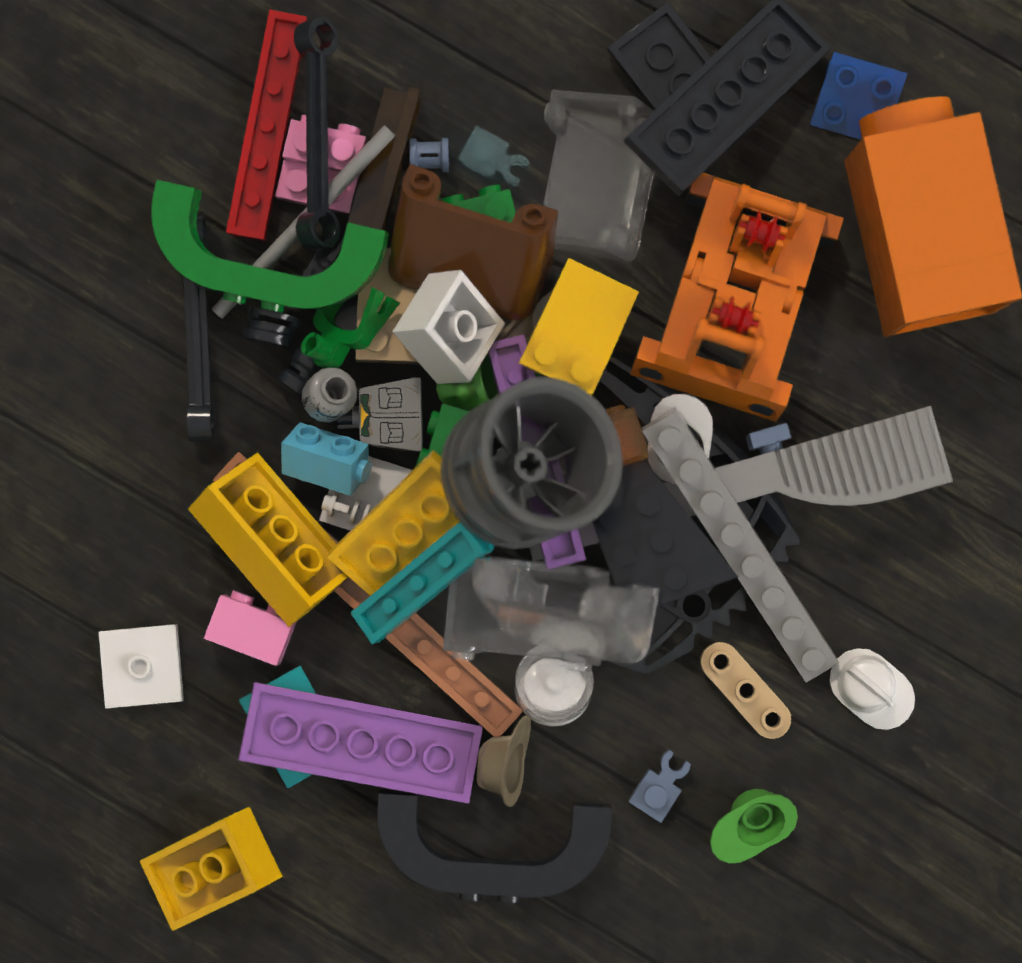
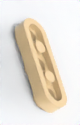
M714 642L706 646L700 656V666L705 675L758 734L769 739L783 736L791 725V714L784 703L734 647L724 642ZM719 654H723L727 658V665L723 669H717L714 666V658ZM745 683H749L753 687L752 695L747 698H743L739 692L740 687ZM775 712L779 720L775 726L770 727L766 724L765 718L767 714Z

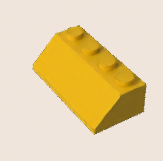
M258 452L209 485L188 508L191 514L288 627L292 626L349 578L327 558L330 550L336 543Z

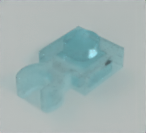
M475 126L458 157V162L492 179L496 170L500 171L505 181L513 186H518L520 179L510 173V168L513 165H521L523 168L528 169L530 164L528 159L522 155H507L509 143L478 126Z

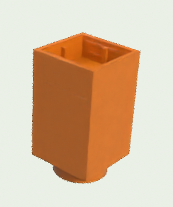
M937 96L892 105L861 118L858 123L862 139L844 160L884 337L994 314L1022 299V292L980 112L955 117L951 98Z

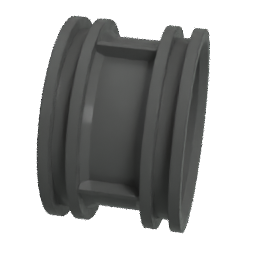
M533 378L513 385L493 399L472 409L458 420L450 431L443 447L440 470L441 481L446 499L453 513L472 534L498 547L510 549L528 548L592 522L606 510L617 492L621 479V445L611 418L600 403L589 393L564 380ZM521 416L533 420L545 429V432L538 439L535 446L529 442L521 441ZM493 434L501 444V447L496 451L495 457L492 456ZM562 456L564 457L567 467L568 485L547 478V462ZM537 495L554 518L540 516L526 510L524 499Z

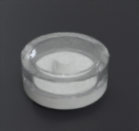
M558 643L544 644L531 650L520 662L516 672L515 695L520 708L533 721L546 726L565 725L581 716L590 702L593 689L592 670L585 657L574 648Z

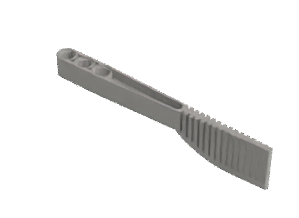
M931 406L715 468L737 503L773 492H779L811 503L852 506L894 499L953 482ZM663 483L689 516L696 515L677 484ZM592 522L577 528L582 547L600 543ZM539 544L529 547L533 561L543 559Z

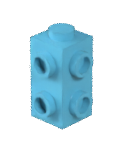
M299 423L281 443L282 474L351 496L361 483H366L371 474L372 462L368 461L369 444L354 440L348 436L338 435L313 425Z

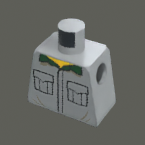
M410 378L360 388L359 406H353L349 412L337 420V428L360 429V441L372 447L420 453L423 448L421 378Z

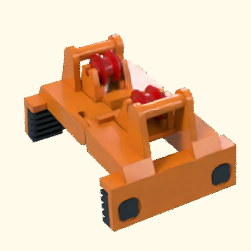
M703 173L690 185L685 203L703 208L662 340L660 342L643 336L630 375L777 422L787 407L793 387L792 384L777 380L816 250L818 246L829 249L835 243L844 218L806 206L807 204L801 202L796 203L750 188V186L745 184L740 185ZM737 220H738V223H737V226H736V229H735V233H734V236H733V239H732V242H731V246H730V249H729V252H732V253L737 254L735 263H734V265H733V261H734L735 255L729 254V253H727V251H728L729 244H730V241H731V238H732V235H733V232H734V228H735L736 222H737ZM727 281L756 290V293L728 285ZM702 339L746 353L741 370L697 356L696 353Z

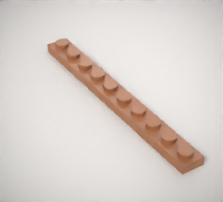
M238 452L217 474L213 481L215 482L246 461L247 458ZM326 531V533L332 538V540H333L336 544L339 543L333 536H331V535ZM351 578L345 580L334 590L353 609L370 597ZM417 613L413 614L385 637L494 737L501 736L523 712L511 698Z

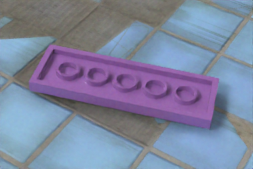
M254 683L238 761L469 803L483 726Z

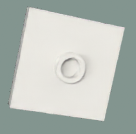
M177 624L99 631L105 708L184 701Z

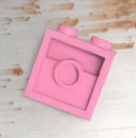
M302 115L300 121L291 119L282 155L284 161L275 197L280 200L307 206L306 115ZM339 124L337 130L328 128V184L368 143L366 136L360 135L361 129L358 127ZM360 174L329 206V210L350 215Z

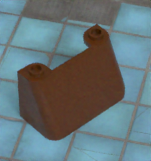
M410 164L401 186L388 257L389 276L401 285L419 290L430 273L462 270L499 316L512 320H521L530 316L553 265L559 211L538 204H528L519 208L512 222L509 223L438 200L441 192L440 178L430 170Z

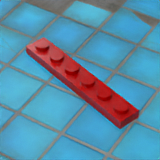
M269 10L226 229L227 235L262 242L266 240L301 55L294 44V31L300 23L308 21L307 16Z

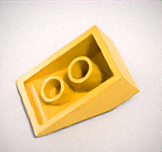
M568 258L518 364L546 378H555L572 383L592 396L639 291Z
M250 807L234 813L140 860L172 931L258 891L283 877Z

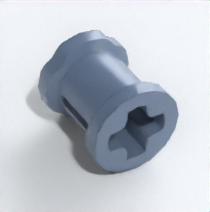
M410 138V164L424 169H442L443 172H449L448 138H442L441 142H418L416 138ZM422 153H437L438 157H421L420 155Z

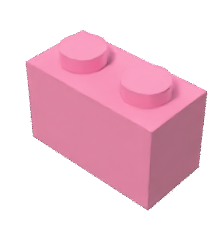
M233 590L231 596L226 594L220 595L204 639L272 665H280L296 622L288 627L269 604L267 610L252 605L254 598L244 593Z

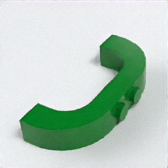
M156 180L152 200V224L159 247L178 272L201 286L223 291V300L245 304L247 297L262 300L260 308L283 313L284 306L301 309L328 308L341 304L361 292L375 277L383 262L390 233L348 222L338 258L327 270L317 275L307 277L295 276L221 259L213 255L203 245L197 231V214L202 191L192 187Z

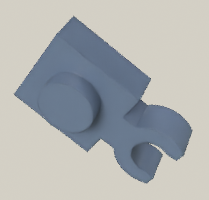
M787 423L745 436L749 451L759 449L761 455L783 449L782 441L791 438Z
M671 750L665 751L662 755L660 772L657 774L648 768L628 799L629 803L660 823L682 791L673 784L674 781L684 777L689 772L691 766L685 760L680 769H670L669 760L674 754Z

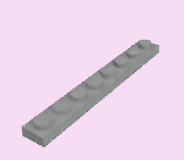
M671 409L642 427L643 434L729 566L737 574L744 589L804 681L808 682L839 664L836 655L677 409Z

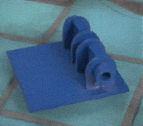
M834 52L826 68V77L810 125L861 140L858 121L870 113L896 105L908 73Z

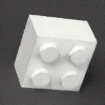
M462 270L428 274L392 332L437 384L463 383L472 380L505 323Z

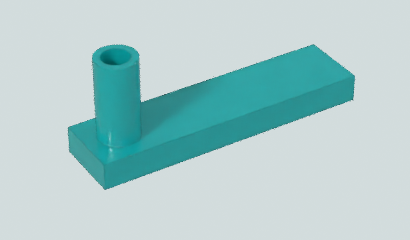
M459 522L355 608L351 615L371 644L379 643L480 559L491 553L495 545L481 540Z

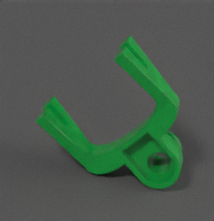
M372 287L360 325L355 330L340 329L334 321L335 314L344 302L336 306L317 309L313 317V323L322 334L319 335L315 332L308 334L302 342V353L312 357L313 362L323 369L329 367L339 368L350 348L362 350L370 345L400 302L387 296L381 305L385 294Z

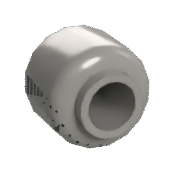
M329 367L321 369L306 382L302 390L304 409L312 418L321 422L329 423L339 420L353 408L357 400V388L354 380L347 372L339 368Z

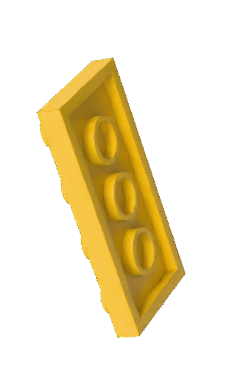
M434 450L337 543L327 556L332 563L370 596L460 522L446 499L441 481V457Z

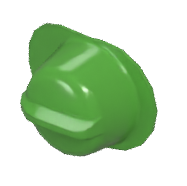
M764 789L745 791L733 802L731 811L722 817L714 827L710 839L712 852L719 860L727 863H740L754 857L790 835L798 819L796 807L790 799Z

